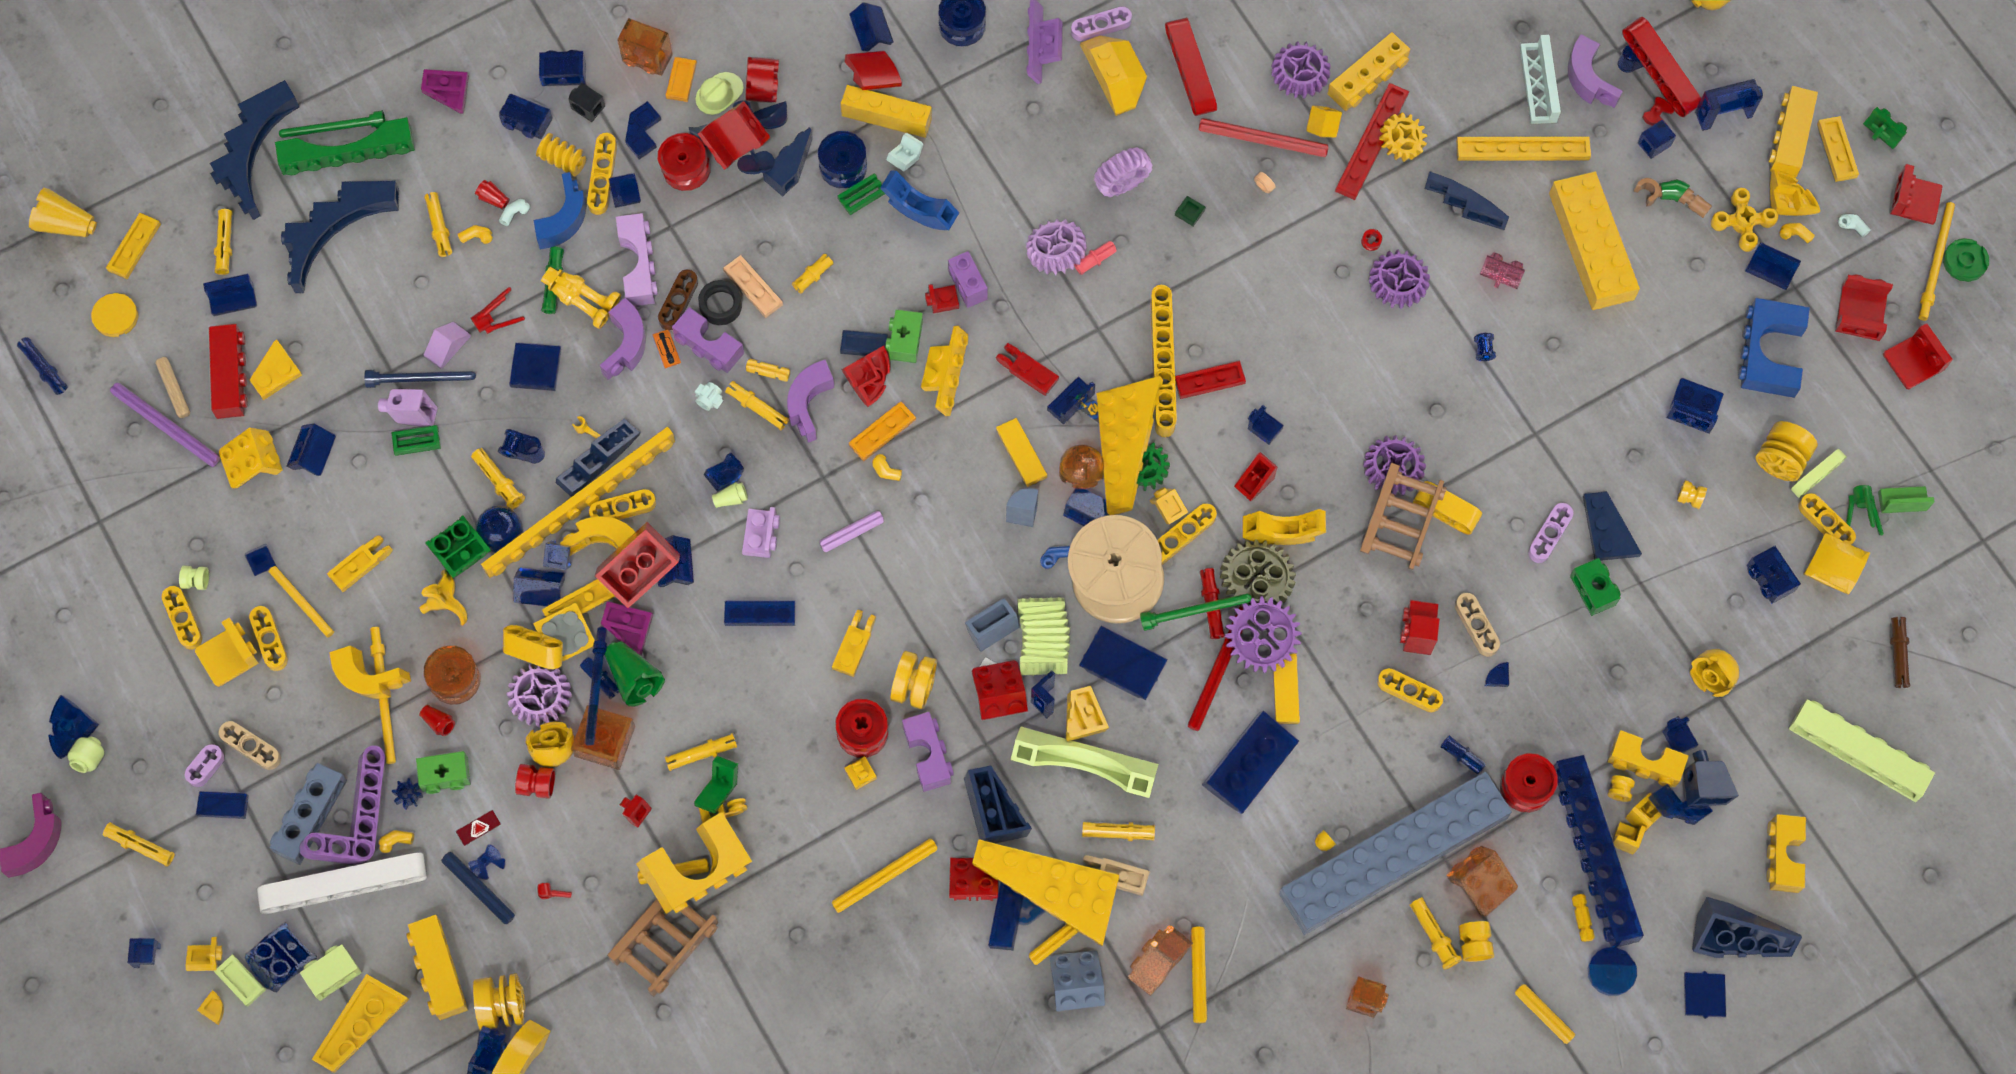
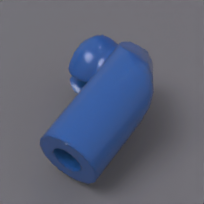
M1070 546L1049 547L1040 559L1041 566L1045 569H1050L1059 558L1068 557Z

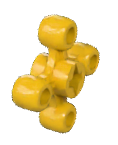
M1737 188L1731 196V202L1736 207V212L1731 215L1724 211L1716 212L1711 219V227L1716 231H1723L1727 227L1732 226L1736 232L1741 233L1739 247L1745 252H1750L1758 244V237L1752 231L1753 227L1758 224L1764 228L1773 227L1778 220V213L1773 208H1766L1762 212L1756 213L1754 208L1748 206L1750 200L1749 191L1745 188Z

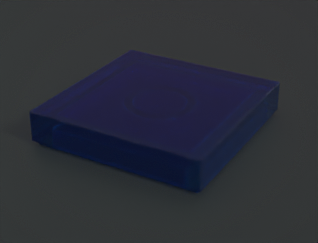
M515 343L509 382L510 387L556 391L561 346Z

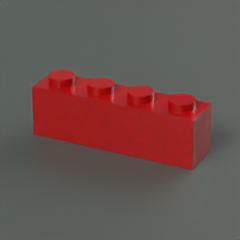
M237 324L209 327L211 410L217 419L245 416L244 408L248 407L247 396L244 394L243 388L247 386L246 374L243 373V366H246V356L242 352V345H245V335L243 331H240Z

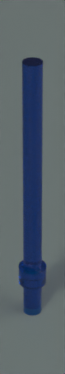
M605 627L597 628L596 641L593 643L592 650L594 662L585 744L589 746L594 745L603 659L607 648V643L605 642L607 629Z

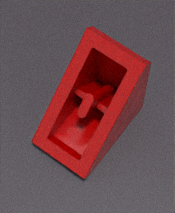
M1259 452L1234 487L1248 500L1253 501L1275 479L1278 467L1264 454Z

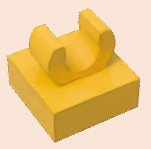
M866 757L844 767L855 790L877 779Z

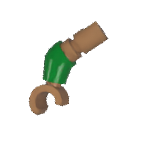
M1644 178L1637 183L1634 192L1637 193L1642 189H1646L1651 193L1652 196L1648 197L1646 201V207L1651 206L1655 203L1657 197H1660L1661 200L1680 201L1682 204L1687 203L1689 205L1688 208L1702 218L1712 207L1701 196H1695L1693 194L1694 191L1689 188V184L1678 179L1658 184L1651 178Z

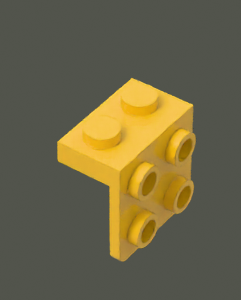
M249 427L219 450V455L231 488H239L260 472L277 475L283 471L280 458L273 444V438L269 431Z
M230 617L221 622L226 629L224 632L195 649L196 655L217 687L224 685L259 664L254 656L257 653L256 649L250 641L246 643L242 637L246 634L239 622L234 624Z

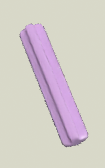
M875 511L819 541L820 546L824 552H828L882 524L884 518L879 511Z

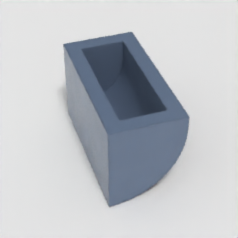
M1027 488L1014 493L1007 502L1006 522L1033 527L1038 507L1039 490Z
M1005 598L965 622L968 633L980 652L1020 628L1017 614Z

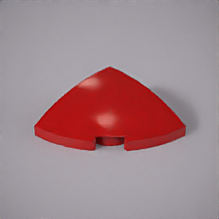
M884 346L841 369L854 391L867 407L874 404L886 389L884 383L886 375L890 373V362Z

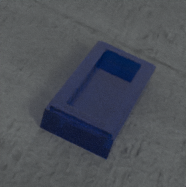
M199 791L196 815L198 817L246 819L249 795L245 793Z

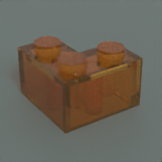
M1171 925L1164 931L1159 929L1154 937L1149 939L1143 946V956H1138L1131 964L1130 968L1133 970L1128 978L1151 996L1161 986L1170 971L1182 960L1193 942Z

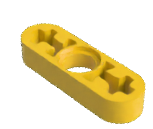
M643 489L597 501L590 506L589 514L590 517H598L597 510L602 509L603 517L622 520L652 511L656 506V499L653 492ZM643 497H647L648 505L643 504ZM633 499L635 500V504H636V507H637V508H635V509H634L633 503H632V501H631V500H633ZM620 502H627L629 504V508L625 512L617 511L616 506ZM610 505H612L613 515L610 513Z
M1810 493L1801 499L1798 505L1799 511L1823 535L1827 533L1840 539L1841 535L1846 534L1848 538L1844 542L1850 545L1854 543L1856 539L1854 530L1819 496ZM1813 502L1815 504L1813 507H1806L1807 503ZM1821 509L1822 512L1816 517L1815 514ZM1821 517H1830L1833 525L1830 527L1823 525ZM1838 526L1839 529L1836 530L1835 533H1832V531Z
M169 586L162 592L161 598L178 640L186 649H196L202 643V635L188 601L179 587ZM173 593L177 596L178 607H175L174 603L170 600ZM179 613H188V619L184 623L176 622V616ZM188 628L193 635L192 642L187 640L188 636L184 629Z
M257 606L251 610L249 619L266 665L273 671H280L288 663L284 646L271 612L264 606ZM262 613L265 616L264 622L267 627H262V624L257 620L259 614ZM267 633L275 635L274 641L270 644L262 642L263 636ZM274 649L280 657L277 664L272 661L273 655L270 650Z
M1387 668L1379 674L1377 684L1382 691L1427 712H1436L1440 709L1443 703V696L1438 690L1394 669ZM1388 675L1393 677L1392 682L1386 685L1384 678H1387ZM1401 680L1403 682L1398 691L1396 690V687L1399 681ZM1406 685H1413L1417 693L1414 696H1408L1404 693V687ZM1421 690H1422V691H1424V694H1423L1424 697H1422L1421 700L1419 701V700H1417V699L1419 698V696H1420V694H1421ZM1434 696L1436 703L1429 705V700L1426 698Z

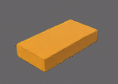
M674 58L666 91V99L688 102L697 65L696 60Z

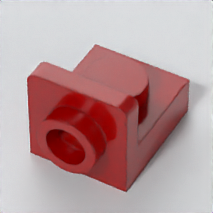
M933 284L928 285V293H925V300L927 306H931L933 313L959 309L955 285L935 289Z

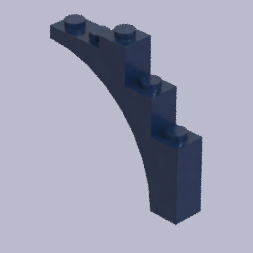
M285 80L237 104L241 111L238 116L243 124L224 133L227 140L224 145L229 153L210 163L213 172L210 174L216 185L221 183L224 190L229 188L234 197L239 196L241 202L238 203L244 214L249 213L253 220L261 216L255 204L252 191V169L256 154L271 129L285 116L299 108V104Z
M396 181L342 182L341 190H338V202H313V211L309 213L310 222L285 223V231L281 232V242L289 252L291 272L287 274V281L295 293H304L306 279L313 261L322 247L335 234L349 224L364 217L382 212L399 211L400 191Z

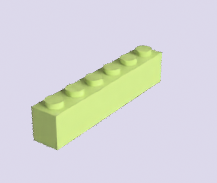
M1807 699L1800 707L1789 727V730L1914 802H1917L1924 795L1935 774L1928 765L1912 760L1904 751L1891 748L1883 739L1872 737L1862 727L1851 725L1841 715L1830 713L1823 709V706L1816 701Z

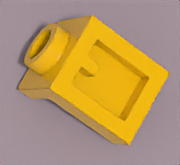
M1163 487L1154 492L1155 497L1149 500L1151 504L1156 505L1166 524H1171L1188 513L1175 489Z

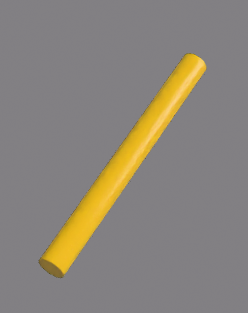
M276 566L271 567L268 572L327 638L334 634L333 629Z

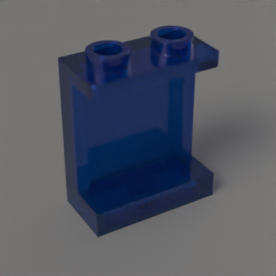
M1755 79L1705 91L1695 111L1702 131L1711 129L1719 114L1743 109L1747 119L1752 118L1763 98L1762 89L1757 85Z

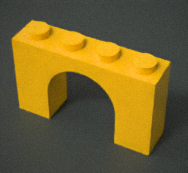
M722 812L696 828L712 859L711 870L706 878L693 880L681 875L674 867L663 847L636 863L666 914L672 910L678 913L688 907L686 902L692 898L698 901L708 895L706 890L712 886L716 890L728 883L726 878L732 874L735 878L747 871L745 866L752 862Z

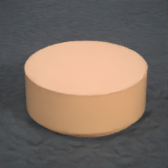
M1259 172L1254 177L1256 185L1263 192L1271 193L1276 188L1274 182L1265 173Z

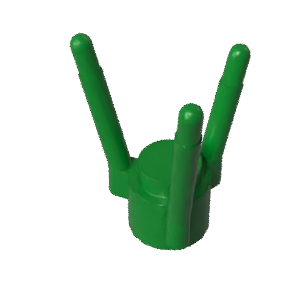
M1869 485L1854 487L1853 495L1848 496L1849 507L1846 523L1849 526L1851 525L1854 504H1857L1858 508H1867L1870 526L1874 528L1876 523L1879 535L1882 536L1884 532L1876 509L1874 496L1872 495V487Z

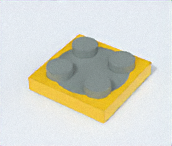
M576 602L533 623L537 632L563 642L562 662L597 645Z

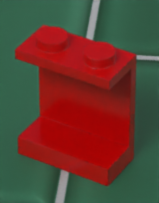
M745 101L707 124L698 133L703 144L708 147L716 162L724 170L752 149L760 148L770 138Z
M1848 274L1842 284L1835 332L1880 341L1887 330V324L1883 322L1887 295L1892 290L1893 284L1886 283V281L1881 279L1872 280L1861 275Z

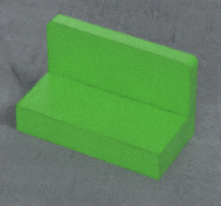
M1926 486L1885 488L1878 491L1881 513L1927 511L1935 502L1934 497H1928Z

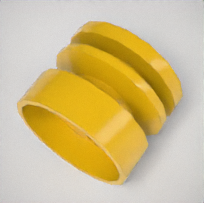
M1786 421L1776 422L1766 437L1767 441L1763 443L1757 453L1756 462L1764 471L1778 479L1792 482L1797 481L1806 468L1807 461L1810 460L1818 446L1817 440L1810 432L1797 424Z
M517 973L509 975V985L505 975H501L499 977V987H495L491 977L474 980V1007L480 1031L497 1029L499 1017H503L506 1027H511L512 1015L517 1026L524 1024L525 995Z

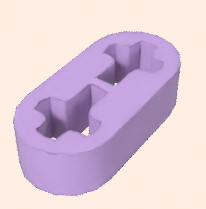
M216 745L205 746L185 771L186 780L194 787L205 785L222 765L225 757L223 751ZM209 753H215L217 759L209 760V757L207 755ZM194 771L200 772L202 777L194 779L192 773Z

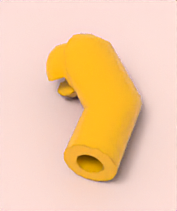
M473 225L458 233L462 243L474 237L479 238L484 244L490 243L493 239L489 228Z
M393 830L379 839V850L382 853H389L392 850V845L396 843L412 845L414 833Z

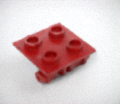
M950 858L949 898H954V901L966 900V897H969V901H971V897H976V901H978V897H981V900L993 901V899H998V880L972 864L974 858Z

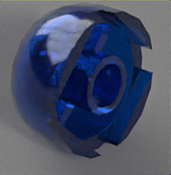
M498 505L485 509L479 515L476 522V531L490 548L491 552L496 553L523 533V524L519 515L511 508Z

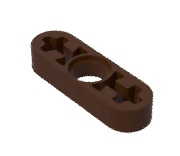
M686 269L678 274L658 314L659 324L663 329L673 330L672 326L685 312L698 286L697 275L694 271ZM690 277L692 283H691V282H688L687 285H686V287H685V290H683V288H684V281H683V279H684V280H687V279ZM676 295H681L685 299L683 303L677 305L672 302V298ZM672 309L674 310L672 313L673 320H669L667 323L665 322L664 317L668 318L671 314Z

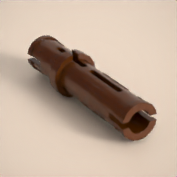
M1898 617L1891 618L1893 638L1890 639V644L1893 645L1896 688H1901L1902 679L1903 688L1911 686L1907 648L1910 640L1907 637L1906 617H1900L1899 625Z

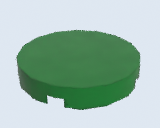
M1962 238L1955 240L1947 247L1943 254V264L1946 271L1953 278L1959 281L1971 282L1984 275L1989 266V255L1983 246L1977 244V241Z

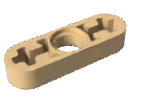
M1470 593L1461 594L1455 603V609L1476 648L1483 656L1490 657L1495 655L1500 647V641L1478 600ZM1463 600H1465L1466 603L1471 602V606L1469 609L1472 615L1469 618H1467V616L1470 613L1468 608L1461 606ZM1474 619L1481 620L1484 628L1482 630L1473 629L1471 621ZM1486 631L1488 632V633L1486 634V636H1485L1487 642H1488V643L1493 642V646H1492V649H1491V650H1490L1489 647H1484V646H1483V645L1485 644V639H1484V637H1483V634H1484Z
M228 721L221 725L219 736L224 743L266 770H273L279 766L281 755L273 746L233 721ZM234 730V732L241 738L238 741L233 736L228 737L226 731ZM248 740L256 741V747L252 751L244 750V744ZM262 750L269 756L272 754L274 760L266 762L265 758L259 753Z

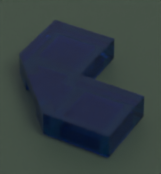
M648 101L630 113L625 138L626 145L638 159H641L657 148L656 143L645 131L661 121V116Z
M1668 784L1648 797L1663 817L1685 820V823L1691 825L1697 824L1713 812L1709 806H1687V801L1682 802Z

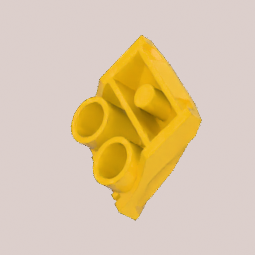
M1824 533L1804 575L1848 595L1859 579L1870 552Z

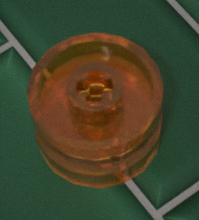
M458 646L441 647L436 649L427 658L424 665L425 681L432 694L439 701L449 705L461 704L470 700L477 693L481 674L472 655L465 649Z

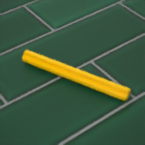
M932 839L926 840L832 901L834 909L838 913L842 912L937 851V845Z

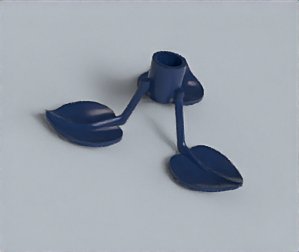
M743 100L735 102L733 108L743 102ZM745 101V103L747 104V106H748V107L750 108V110L753 112V110L751 109L750 103H749L748 101ZM784 101L755 111L753 114L764 129H775L783 126L787 121V103ZM706 125L689 127V133L701 140L698 133ZM754 149L750 151L751 155H744L737 161L738 169L745 174L769 172L775 163L771 153L767 151L755 153Z

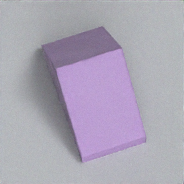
M454 322L436 328L425 350L424 357L442 369L471 337V334Z

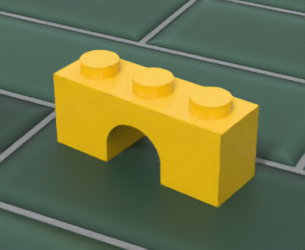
M1620 730L1615 737L1608 763L1613 764L1612 766L1616 769L1623 771L1627 769L1635 772V775L1640 778L1656 780L1658 784L1667 788L1678 785L1689 755L1666 747L1658 760H1648L1641 753L1643 738Z
M1777 814L1768 822L1767 834L1771 836V845L1769 844L1767 847V858L1770 859V868L1767 869L1766 880L1770 882V890L1799 893L1805 888V864L1791 861L1787 856L1786 847L1800 846L1806 841V817Z

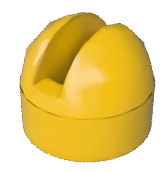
M1324 830L1315 839L1316 847L1321 851H1328L1336 845Z

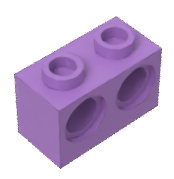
M967 251L949 259L948 272L966 307L969 308L988 300V288L970 253Z

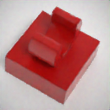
M637 794L632 800L624 797L619 804L625 808L622 813L624 817L637 828L652 809Z

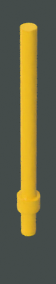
M1952 202L1946 203L1926 289L1921 296L1920 303L1922 305L1919 319L1922 321L1928 320L1930 308L1934 305L1936 297L1934 291L1955 209V204Z
M380 627L370 628L372 641L370 653L374 657L375 674L385 672L383 660L385 648L384 644L381 643ZM388 698L379 699L386 764L396 763L389 701Z

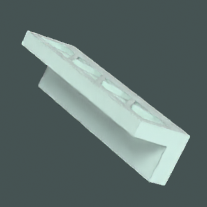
M1541 35L1538 43L1520 44L1531 124L1557 123L1561 113L1550 36ZM1526 50H1537L1538 57L1532 60L1527 56ZM1533 67L1541 72V76L1537 80L1529 75V71ZM1536 86L1544 92L1541 99L1532 94V90ZM1538 106L1546 110L1547 116L1536 117L1535 109Z

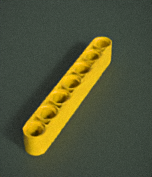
M1157 285L1152 290L1150 302L1153 378L1161 376L1162 379L1168 380L1169 383L1162 384V387H1159L1158 405L1154 408L1156 433L1161 437H1170L1175 432L1177 420L1172 292L1166 285ZM1162 296L1166 298V300L1159 301L1158 299H1156V297ZM1164 317L1167 320L1162 322L1157 320V318ZM1163 337L1166 338L1168 341L1160 342L1158 341V338ZM1165 358L1169 362L1161 363L1158 359ZM1167 400L1170 404L1162 405L1160 401ZM1168 421L1171 425L1166 427L1161 425L1160 422Z

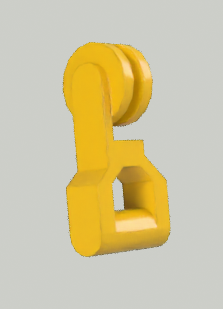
M739 798L729 801L727 803L728 813H726L725 806L722 804L718 809V814L722 812L725 818L741 814L748 809L747 805H744L746 800ZM699 808L702 823L711 819L709 811Z

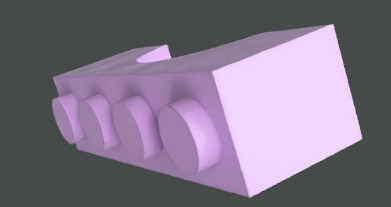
M643 213L616 217L620 246L632 250L639 257L635 269L623 277L625 298L633 306L655 304L654 295H658L656 281L652 282L651 275H655L654 261H649V255L653 254L652 243L647 241L646 236L650 234L649 221H644Z

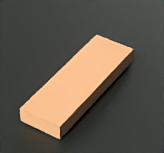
M741 255L723 268L726 275L765 318L783 306L781 299Z

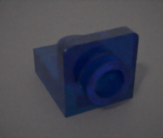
M1262 405L1259 410L1255 408L1249 415L1248 430L1270 445L1282 431L1284 425L1266 413L1267 407Z
M1679 716L1672 718L1667 722V726L1662 731L1671 749L1681 753L1690 751L1699 745L1688 726L1690 721L1688 716L1682 719Z

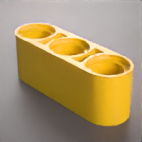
M1425 481V482H1424V483H1427V484H1430V485H1433V486H1436V487L1438 486V485H1436V484H1434V483H1432V482H1429V481ZM1446 490L1443 500L1437 501L1432 516L1456 530L1470 535L1482 517V512L1474 505ZM1418 491L1413 499V503L1430 508L1434 495Z
M509 625L503 628V652L505 654L547 669H557L562 666L563 642L561 640L518 625Z

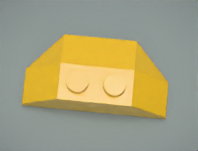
M1101 35L1081 42L1080 46L1115 116L1135 109L1147 80V75L1130 42Z

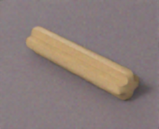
M166 357L157 359L155 363L176 414L179 418L189 416V408L169 360Z

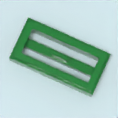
M874 173L837 195V198L848 214L852 215L885 195V193L880 189L882 183ZM878 188L876 192L857 202L853 206H849L851 203L863 198L864 196H866V194Z
M433 425L391 432L394 455L399 456L441 449L438 426ZM433 433V436L415 437L407 440L397 441L398 438Z

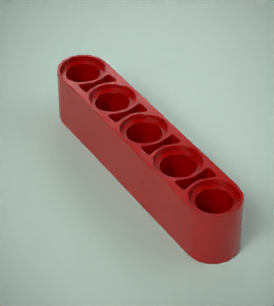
M1188 18L1166 22V34L1194 116L1217 111L1216 99Z
M1639 17L1622 30L1624 39L1669 104L1672 105L1673 110L1680 117L1687 116L1702 104L1700 95L1647 19Z

